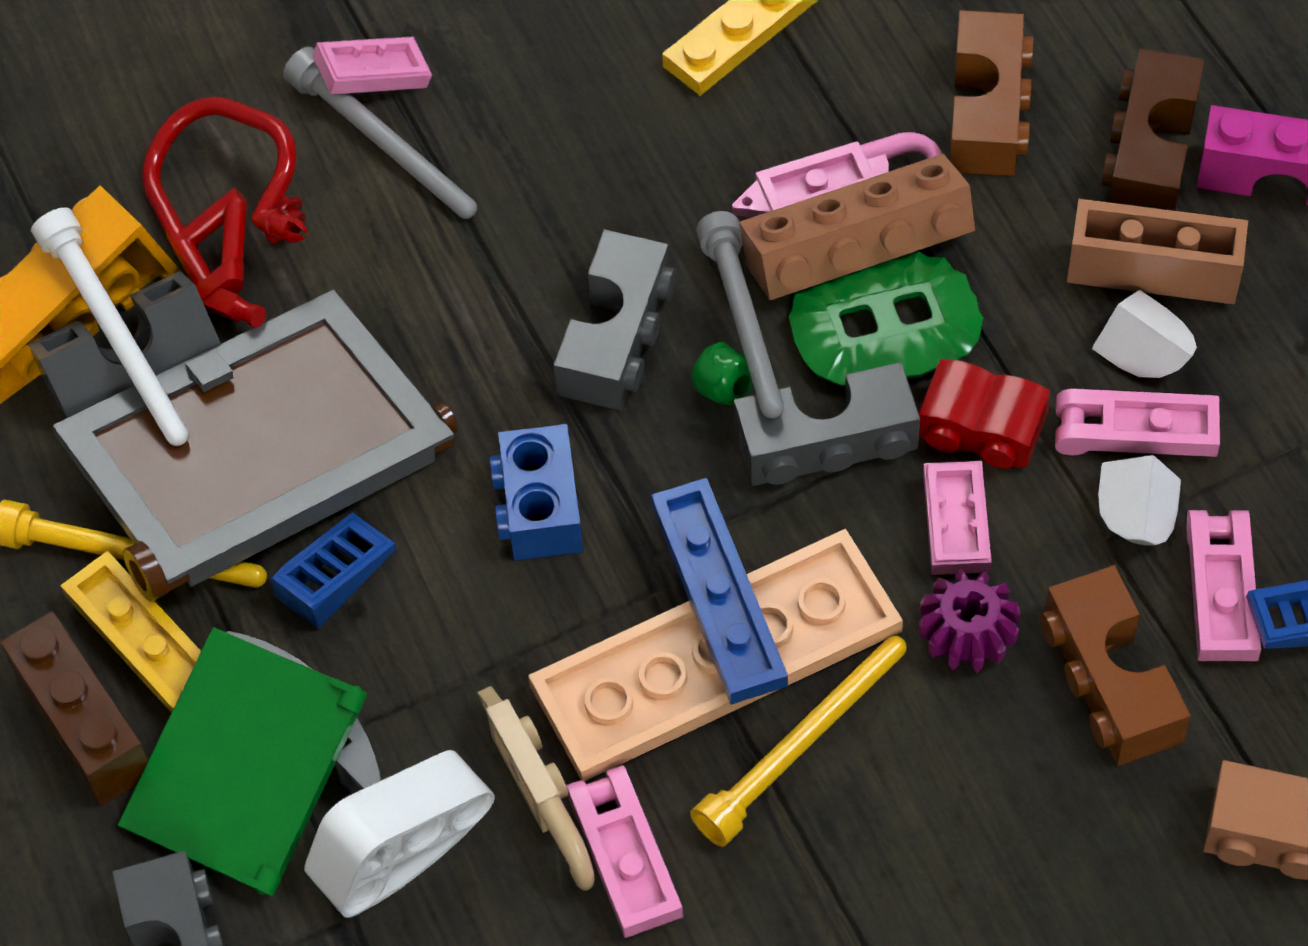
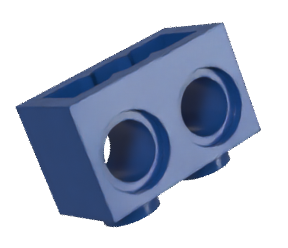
M567 424L498 432L501 455L490 456L494 490L505 489L507 503L495 505L499 540L511 539L514 561L583 552ZM530 465L541 466L540 469L535 471L522 470ZM537 514L549 516L542 521L528 520L529 517Z

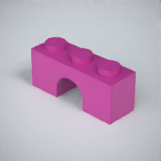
M1211 105L1196 188L1251 196L1255 182L1264 176L1273 174L1295 177L1308 188V120Z

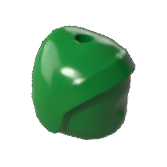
M718 342L707 346L698 356L691 369L690 379L694 388L702 396L718 404L734 405V399L747 396L753 388L744 353H739L726 342Z

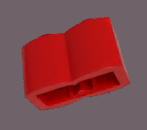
M940 359L919 411V437L926 440L932 448L941 452H974L981 456L987 464L996 468H1028L1049 411L1050 390L1023 378L1009 375H994L979 366L967 362Z

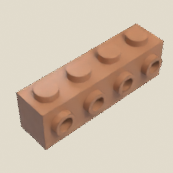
M944 153L739 222L747 268L769 300L975 231L970 185Z

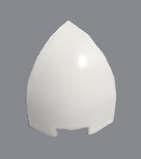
M1138 290L1117 305L1092 347L1094 351L1120 369L1138 377L1161 378L1179 371L1193 356L1197 348L1193 334L1183 321L1141 290Z
M1154 455L1104 462L1101 466L1098 492L1100 515L1109 530L1132 543L1157 545L1166 542L1175 526L1181 479Z

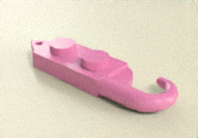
M914 132L898 133L862 145L858 141L756 172V181L732 204V214L752 218L889 172L887 159L910 152L920 153L928 159L940 155L942 152L933 140L925 135Z

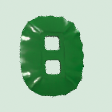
M917 250L797 291L794 294L789 321L794 342L806 365L817 377L840 387H845L846 374L901 362L906 378H917L936 371L940 359L959 361L965 358L979 340L983 316L978 308L977 297L970 289L966 274L954 270L945 257H928ZM914 297L923 298L932 317L929 320L914 324H903L899 320L894 304L898 301ZM861 310L870 311L878 330L875 333L856 338L847 336L840 317L844 314Z

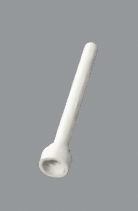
M66 207L46 213L31 228L37 243L43 252L51 253L53 258L61 259L168 443L173 446L183 445L188 439V430L81 250L80 246L83 243L80 237L82 227L72 210Z

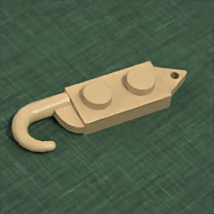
M492 686L477 692L487 713L492 739L542 832L549 831L570 866V873L576 885L581 890L591 889L595 877L590 857L581 835L561 801L562 798L568 796L567 787L555 763L552 762L544 766L537 751L542 749V743L533 722L528 715L519 719L509 700L502 701Z

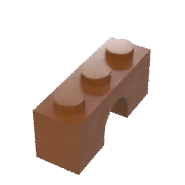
M959 10L954 86L974 87L987 92V94L977 97L954 96L950 162L959 173L1015 176L1017 154L1027 155L1030 122H1019L1020 111H1029L1031 79L1021 78L1022 68L1031 69L1033 36H1023L1024 14Z
M1115 565L1049 587L1045 612L1040 614V622L1051 647L1059 646L1067 662L1064 664V671L1072 693L1077 698L1083 696L1091 711V714H1089V724L1096 743L1102 749L1108 747L1116 765L1120 766L1184 743L1191 715L1165 665L1145 672H1130L1118 667L1109 658L1108 653L1110 651L1134 642L1140 615Z

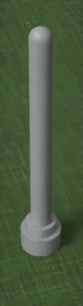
M304 47L289 59L284 68L283 77L299 93H309L312 96L319 95L458 216L469 219L476 214L477 204L470 196L350 93H329L312 56L315 49Z
M727 211L713 212L703 217L697 225L696 233L700 247L706 256L717 262L760 410L767 418H777L783 412V402L738 257L743 245L739 220L734 214Z

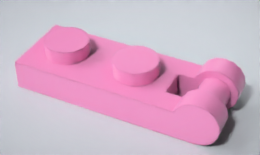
M1067 389L1059 392L1056 396V415L1061 419V426L1057 427L1055 431V448L1064 455H1081L1087 451L1217 457L1220 447L1219 396ZM1088 416L1101 417V424H1085L1084 419Z
M1188 510L1186 532L1190 551L1198 661H1258L1261 653L1260 635L1246 598L1248 591L1256 590L1249 511L1230 510L1228 516H1208L1207 510ZM1210 539H1228L1229 545H1210Z
M621 765L605 771L606 778L589 784H585L582 779L570 783L566 787L573 813L579 822L624 938L682 918L683 907L625 767ZM611 801H615L619 807L598 815L595 808Z

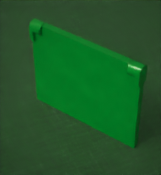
M213 627L118 826L177 853L186 851L188 858L255 888L261 895L268 894L274 896L368 693L357 685L352 686Z

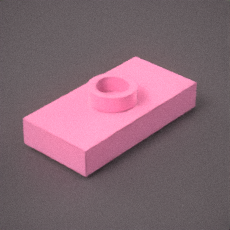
M414 37L317 42L312 55L330 94L427 88L432 76Z
M982 461L924 463L923 480L931 575L956 574L960 568L965 573H983L985 570L989 573L992 562Z

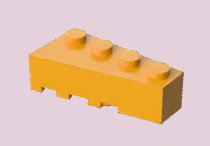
M99 186L88 197L83 198L73 207L72 212L82 227L80 237L83 243L80 248L115 307L120 305L126 311L134 306L130 297L131 294L139 291L158 276L164 279L181 271L146 229L103 187ZM37 242L32 247L30 253L7 275L0 277V404L41 375L28 344L77 320H80L92 336L99 332L97 320L61 259L53 258L51 253L43 252Z

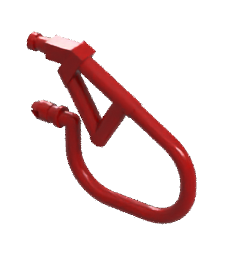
M216 96L197 99L175 111L162 124L154 136L143 163L142 183L144 193L166 232V237L188 278L195 284L207 313L210 315L216 313L238 323L245 321L247 325L257 328L265 321V308L257 304H250L237 295L242 290L244 283L247 200L237 188L233 187L185 226L182 224L163 189L161 169L166 154L177 136L188 125L200 118L214 115L222 116L266 132L275 142L277 164L268 186L252 213V222L255 226L262 228L266 235L271 237L277 236L285 241L297 243L305 240L299 232L303 231L308 234L306 226L302 220L284 215L282 211L277 210L295 172L297 158L295 141L286 124L272 114L224 97ZM224 224L221 266L211 273L197 245Z

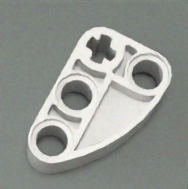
M448 750L362 789L333 806L323 817L318 827L304 871L344 917L356 916L400 890L440 859L484 817L494 803L495 796L455 751Z

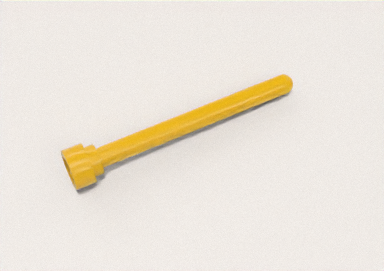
M6 499L0 502V546L19 549L22 545L31 546L34 541L98 555L108 551L114 558L124 560L123 550L134 545L129 537L40 519L39 513L30 511V506L25 503ZM241 561L210 578L258 588L266 582L267 572L260 565Z
M899 636L888 637L729 791L720 790L717 794H707L690 811L691 818L700 832L714 844L721 847L726 846L743 829L742 821L747 816L745 809L904 656L907 649L904 639Z

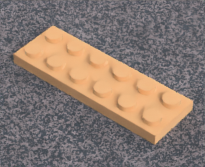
M846 529L747 574L787 671L788 685L902 632L903 620ZM689 601L528 675L529 684L578 776L584 781L775 692L772 691L730 705Z

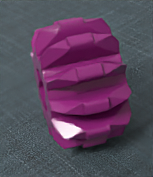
M961 568L955 574L954 584L938 577L937 581L933 584V594H925L921 600L920 613L923 617L919 620V635L921 639L929 640L928 652L932 658L949 654L948 665L952 671L961 664L962 660L970 661V665L976 673L983 668L984 657L1000 664L1001 660L1005 658L1006 647H1013L1017 642L1019 628L1016 626V622L1019 621L1020 615L1018 602L1008 601L1010 590L1007 587V583L990 587V577L986 570L978 576L976 581L968 580L967 575Z

